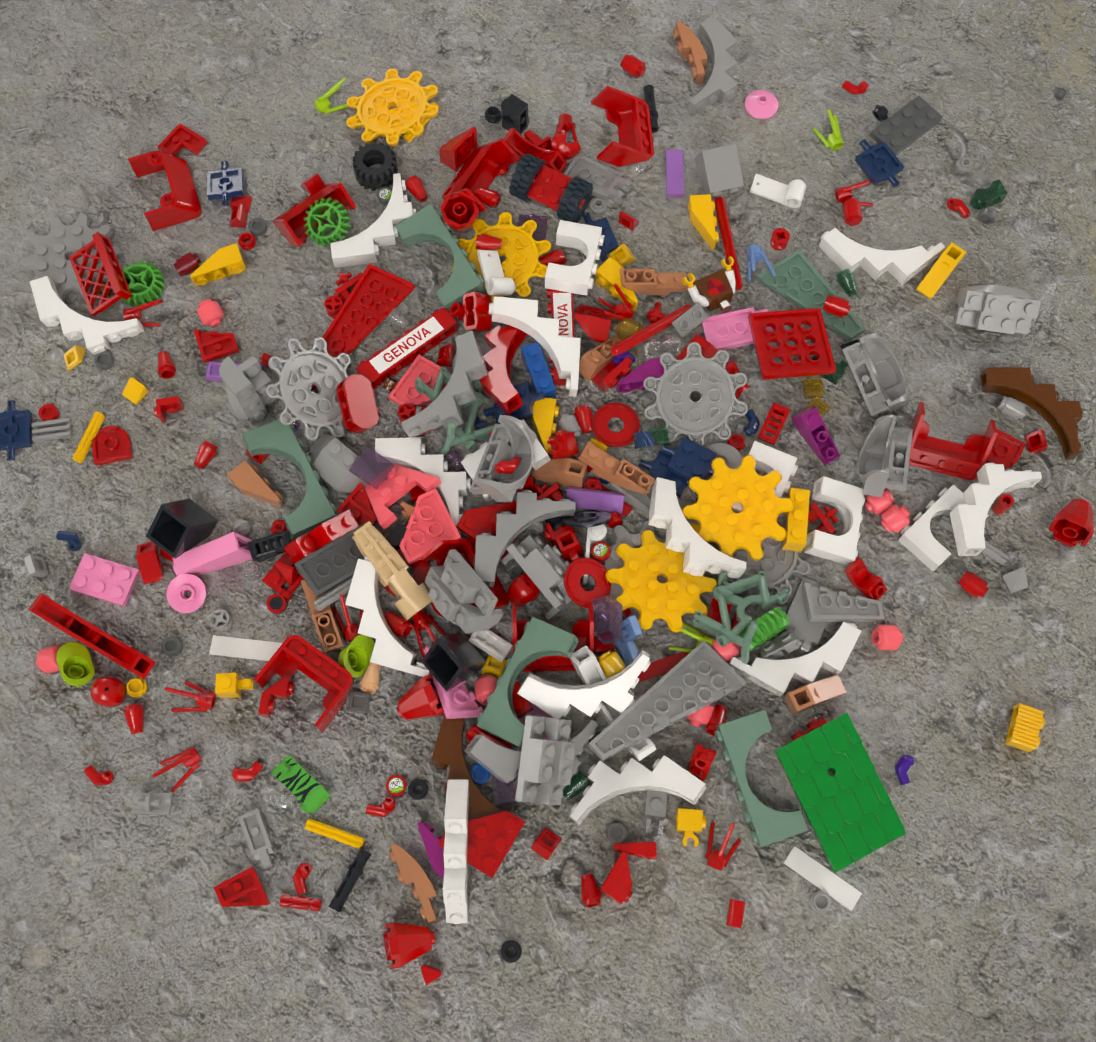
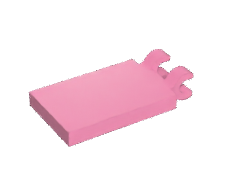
M754 307L709 316L701 323L705 340L710 342L718 351L754 344L748 320L749 313L768 312V309L755 312ZM766 327L767 331L774 332L771 327Z

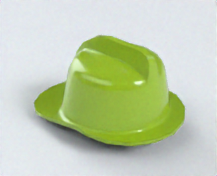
M362 634L358 635L348 647L339 653V665L349 671L352 677H361L368 668L369 663H371L370 660L375 645L373 639Z
M68 642L58 649L56 660L65 683L79 688L93 679L95 674L94 666L86 647L77 642Z

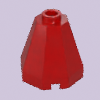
M463 191L457 192L456 195H447L440 207L444 223L460 234L468 232L479 215L475 198Z
M1082 498L1073 499L1056 514L1048 528L1050 532H1054V539L1070 547L1076 546L1077 543H1081V546H1086L1094 533L1093 510L1088 501Z
M429 674L422 677L398 701L396 709L401 718L415 720L444 715L432 675Z
M395 922L383 925V929L388 931L383 934L387 961L392 960V964L388 965L389 970L404 966L432 950V945L435 944L434 932L430 931L429 927Z

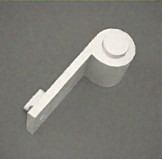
M755 174L750 192L788 207L798 208L801 206L806 184L802 180L796 179L791 181L789 185Z
M478 250L477 254L487 293L489 295L511 296L515 291L516 285L512 278L504 277L498 251Z
M604 524L588 527L585 558H589L590 547L594 543L599 541L605 542L607 529ZM587 574L583 577V583H587Z

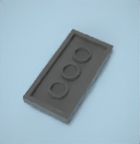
M917 96L872 130L869 136L878 144L885 142L896 156L941 122L943 116L920 96Z
M362 525L295 563L296 569L316 598L354 575L358 558L364 560L363 555L352 539L354 536L353 532L362 527Z

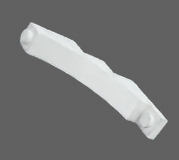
M836 228L830 232L826 231L821 236L819 248L847 276L861 266L874 280L888 271L902 285L939 258L945 249L941 242L935 247L932 245L927 250L923 246L896 251L874 249L849 239Z
M494 296L493 303H489V314H492V321L518 328L539 342L553 360L559 378L566 379L565 389L569 390L568 396L576 397L581 338L558 336L559 319L537 317L538 300Z
M365 556L364 560L358 558L345 605L364 610L358 634L376 638L370 662L421 677L431 675L423 663L417 662L416 665L414 664L417 654L406 647L389 627L379 600V574L367 556Z
M843 622L826 644L807 655L786 660H769L756 657L751 666L748 663H742L740 657H733L729 665L739 675L781 697L791 678L805 685L811 684L820 667L834 675L839 674L861 630L857 629L858 627L851 622Z

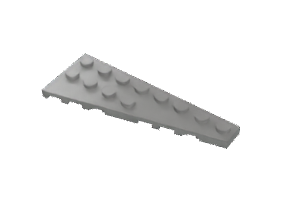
M702 641L588 744V747L603 761L741 689L747 682L705 641Z

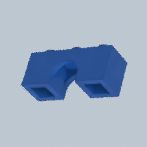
M539 342L522 346L521 358L526 372L530 374L534 394L542 391L545 398L556 399V388Z

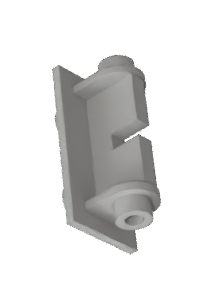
M698 302L671 323L673 327L671 331L673 334H679L682 338L706 320L708 315Z
M795 628L785 631L779 637L769 640L760 646L762 659L777 660L785 656L782 649H785L789 654L799 649L803 642L800 637L797 638Z

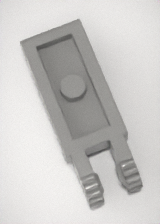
M646 790L645 832L650 833L651 817H658L657 831L658 834H663L667 792Z

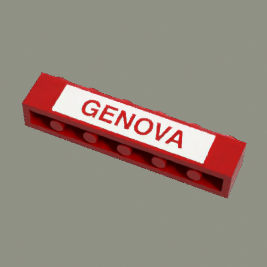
M547 289V298H551V303H548V314H551L552 319H559L558 336L575 338L573 293ZM549 356V363H553V368H550V375L554 379V386H566V379L559 378L554 362Z
M445 307L434 311L426 320H421L416 327L405 331L400 338L391 341L384 349L376 351L367 361H362L356 367L357 374L365 376L371 382L373 390L382 384L381 381L386 376L393 377L413 363L419 354L423 356L458 331L457 321Z

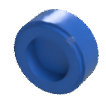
M477 763L471 768L470 777L474 783L482 785L489 781L491 773L482 765Z

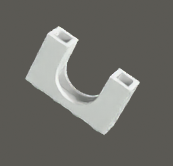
M560 220L556 233V245L580 250L586 256V260L576 266L548 263L545 275V288L588 295V291L593 288L594 283L592 274L596 275L598 264L595 262L600 259L601 255L599 246H603L604 243L602 227Z
M537 438L533 444L535 458L532 467L535 471L551 460ZM488 442L482 444L476 452L467 454L464 460L461 461L472 480L475 477ZM482 494L488 503L493 500L488 494Z
M754 441L749 455L756 459L755 468L767 474L773 470L781 473L782 480L775 487V494L780 498H784L781 497L783 491L788 492L791 481H788L790 475H795L798 468L795 465L797 458ZM734 503L732 505L734 513L742 512L743 506L741 504Z
M825 476L814 482L812 499L837 508L843 518L844 527L840 536L819 530L808 533L804 553L844 565L855 561L858 555L859 527L863 518L861 514L862 506L865 502L862 488Z
M954 484L949 489L945 487L937 495L940 498L937 501L932 500L925 507L927 511L924 514L920 512L913 519L915 523L912 526L907 525L900 532L902 536L898 541L932 572L951 553L933 537L930 530V521L936 516L947 515L950 517V512L958 504L965 503L963 492Z

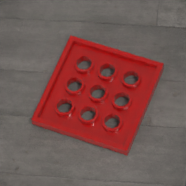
M820 308L749 313L748 320L762 380L835 374L836 367ZM806 324L810 329H804L801 325ZM788 325L792 330H786L783 326ZM766 327H771L774 329V332L767 331ZM810 339L814 344H807L805 340ZM787 341H793L796 346H790ZM774 342L778 347H772L769 343ZM809 355H814L818 360L810 359ZM796 356L800 359V361L795 362L791 359V357ZM773 358H779L782 363L774 362Z

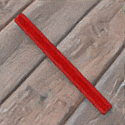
M716 197L714 203L727 264H730V256L734 259L731 269L734 270L736 280L735 291L742 289L743 284L725 200L723 197Z
M686 304L613 345L610 351L611 354L618 356L672 325L671 323L693 306Z

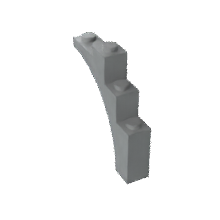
M713 15L700 23L698 32L699 37L705 43L710 53L712 75L700 93L689 100L688 112L691 116L697 112L700 113L705 107L714 104L717 100L723 104L727 100H732L736 95L738 84L732 77L736 74L738 62L732 56L736 53L738 41Z
M473 331L455 337L457 346L453 374L440 395L427 408L401 422L409 438L418 436L431 429H436L442 425L447 430L450 422H454L455 427L464 424L459 405L476 399L471 381L488 375L478 340Z
M529 490L517 492L516 514L511 512L497 514L496 536H492L489 533L476 535V574L487 587H494L496 571L500 560L514 539L530 526L543 520L558 516H574L575 502H571L568 499L552 501L548 498H543L539 501L536 500L537 493Z
M584 719L578 728L569 735L571 741L575 743L574 765L571 778L577 774L578 766L581 764L575 757L583 752L584 744L595 735V729L599 725L593 719ZM476 734L464 750V752L501 782H511L518 774L517 770L520 766L521 751L507 749Z

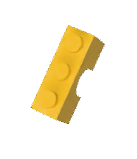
M790 488L786 498L792 499L794 507L790 512L784 513L787 514L785 526L787 536L782 541V550L801 552L806 546L810 490Z

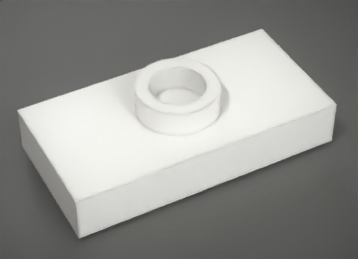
M489 629L474 632L469 639V642L501 663L513 647L512 644Z

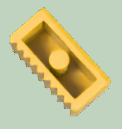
M1022 703L1015 705L1005 744L1026 752L1038 748L1041 741L1039 730L1045 724V718H1043L1044 711Z

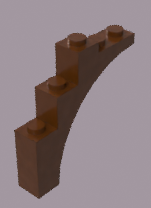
M1030 367L985 368L980 375L982 392L1001 394L1026 404L1041 415L1056 433L1061 443L1065 460H1073L1080 454L1079 428L1076 425L1083 417L1080 401H1058V392L1056 391L1055 384H1033L1034 376L1031 374Z
M444 713L431 759L432 763L435 764V768L447 770V767L450 768L447 780H469L468 821L504 812L494 806L480 793L468 773L463 755L465 718L446 719ZM447 782L444 789L445 792H447Z

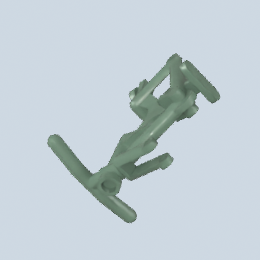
M441 367L434 389L429 388L419 377L415 380V389L419 394L425 393L433 402L443 391V383L447 384L452 374L445 367ZM479 379L475 381L473 386L476 399L459 405L461 413V407L471 406L465 431L462 430L460 425L455 427V423L450 422L447 428L446 441L438 454L445 456L451 449V446L463 444L470 451L476 446L477 443L475 441L490 438L489 432L493 431L495 425H498V423H495L493 426L473 431L478 409L485 401L484 396L480 393L482 386Z
M759 571L758 574L730 584L727 582L728 575L722 572L719 575L717 587L713 590V597L719 603L722 624L703 615L701 611H696L694 613L693 625L716 635V640L721 647L726 646L730 642L742 646L741 661L747 664L749 662L751 642L758 623L757 621H752L751 616L745 615V608L751 604H759L762 609L766 610L777 602L782 605L789 597V590L786 588L776 595L769 596L766 573L764 571ZM758 587V595L748 596L744 599L735 595ZM730 603L737 606L736 616L739 622L732 630L727 604L730 605ZM749 624V627L746 631L744 638L738 636V634Z

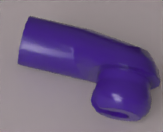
M624 352L618 356H613L612 362L614 365H619L628 356L633 361V364L636 358L631 353Z
M910 755L901 756L895 765L900 785L910 783L907 771L914 764V758Z

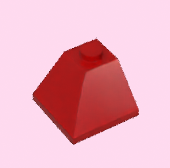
M472 127L450 139L446 144H443L439 150L440 161L457 172L471 153L478 148L476 128Z
M579 304L575 318L587 336L595 342H607L613 317L605 315L604 311L611 313L615 311Z
M625 852L620 854L599 890L619 905L623 901L627 903L633 894L630 890L633 885Z

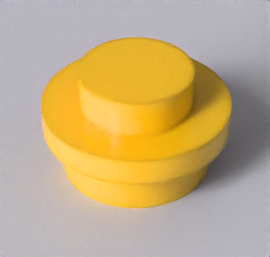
M133 678L127 683L126 691L131 697L139 698L146 693L147 683L142 678Z

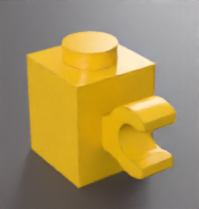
M237 673L216 674L215 694L220 698L241 697V690L254 689V681L252 679H242Z
M678 808L676 810L675 832H684L682 839L683 847H686L687 839H692L696 848L699 841L694 833H701L702 828H706V816H703V810Z

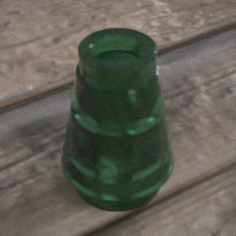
M845 269L836 275V281L848 297L858 293L853 272Z
M580 770L571 777L570 785H566L562 790L563 796L567 801L583 792L591 783Z

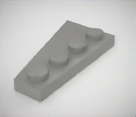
M805 582L802 585L809 622H882L885 620L881 601L861 596L853 597L845 592L839 591L837 593L829 591L825 587H813Z

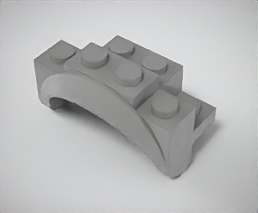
M978 285L961 287L955 302L958 304L954 323L973 326L976 329L1028 334L1032 318L1037 319L1041 300L1024 290L1007 286Z
M877 333L859 338L860 342L842 349L871 417L888 410L892 412L908 405V388L903 369L891 348Z
M228 356L223 360L219 368V374L236 417L249 421L253 426L256 423H260L267 416L268 412L265 406L272 404L276 400V398H269L265 394L266 387L273 383L262 370L254 356L238 367Z
M500 415L498 419L500 424L494 426L469 491L474 495L488 494L497 502H512L516 489H523L531 472L535 458L533 444L537 435L521 420L507 415ZM514 456H518L521 459V463L512 474H498L495 471V465L500 461H510Z
M887 415L878 418L864 441L857 461V473L864 484L862 494L882 498L885 488L905 492L913 429L895 426L897 416Z
M529 535L519 545L511 544L507 548L509 554L501 561L505 566L512 559L517 561L552 604L553 607L545 614L551 620L562 614L574 603L567 595L564 587V574L571 563L561 557L562 552L557 546L553 547L547 544L543 547L545 543L540 537Z
M456 549L449 550L443 566L430 567L424 582L430 589L428 596L447 621L460 626L465 633L488 630L499 622L504 613L501 609H494L498 598Z
M526 715L515 801L561 805L562 790L566 785H570L574 765L575 743L571 741L569 736L571 720ZM543 732H545L548 739H543Z

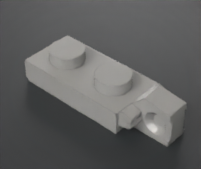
M257 808L239 816L238 818L251 855L254 856L256 861L260 859L263 868L267 869L273 866L270 854L274 853L273 845L260 809Z

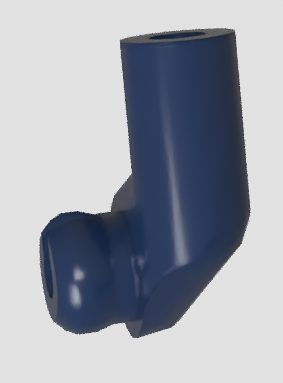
M60 530L57 532V540L67 541L68 548L71 551H78L81 548L82 542L76 533Z

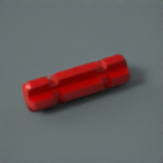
M282 894L280 906L287 908L291 906V908L302 910L311 909V911L318 912L321 910L322 900L318 898L311 900V897L296 895L291 897L289 894Z

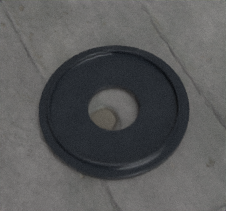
M598 510L577 511L574 513V516H563L561 522L576 528L595 527L610 521L611 514Z

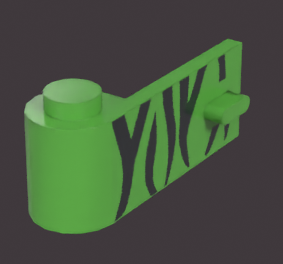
M289 754L271 772L301 802L299 806L307 814L310 812L314 814L331 796Z

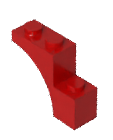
M515 128L509 129L503 139L521 158L520 160L529 153L545 161L547 167L560 173L567 164L559 151L547 150L534 145L525 139Z
M347 510L322 523L309 533L295 539L285 546L284 549L293 564L359 527L350 510Z

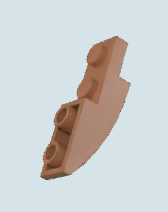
M676 21L673 37L677 39V51L681 53L682 59H687L688 65H691V76L695 78L696 85L703 84L704 70L706 69L708 59L706 52L696 35L681 21Z
M654 269L619 270L622 287L634 292L668 296L669 292H687L689 288L682 283V278L686 277V273H655Z
M589 441L585 444L578 457L579 460L593 468L591 472L636 493L647 495L655 478L625 459L619 461Z
M302 580L301 584L324 653L343 647L331 604L318 611L314 606V601L319 597L316 598L307 583Z
M395 843L390 844L392 848L389 851L393 863L397 862L399 870L396 871L400 883L404 882L406 886L414 883L415 887H412V892L415 899H420L422 904L419 910L423 920L427 919L428 923L438 920L430 900L437 897L438 894L429 876L408 852Z

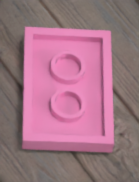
M84 553L69 586V590L126 607L140 571Z

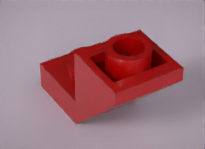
M152 541L138 545L136 551V558L144 585L156 583L164 578V567L158 557L159 546Z
M856 558L844 570L851 584L869 599L878 601L887 591L881 577L869 573L863 560L860 558Z
M290 676L283 677L262 693L258 711L259 715L270 718L271 712L275 711L276 701L274 698L290 700L291 694L293 695L295 691V683Z

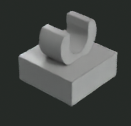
M28 555L24 558L26 565L20 568L22 575L29 573V577L41 578L49 575L43 557Z

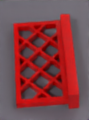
M99 232L92 235L94 240L69 256L89 312L94 317L121 298L127 300L132 297L110 238ZM94 247L97 248L95 256L90 255ZM84 256L81 265H78L76 260ZM89 258H93L91 267H86ZM101 260V261H102L101 269H100V270H97L96 267H97L98 261ZM85 270H89L87 279L84 280V279H83L84 271H85ZM94 273H99L97 281L92 282ZM104 275L108 276L106 285L101 284ZM90 284L95 285L92 294L88 292ZM100 286L105 287L102 297L97 296ZM112 289L115 295L107 299L109 291ZM96 299H100L99 306L94 308Z

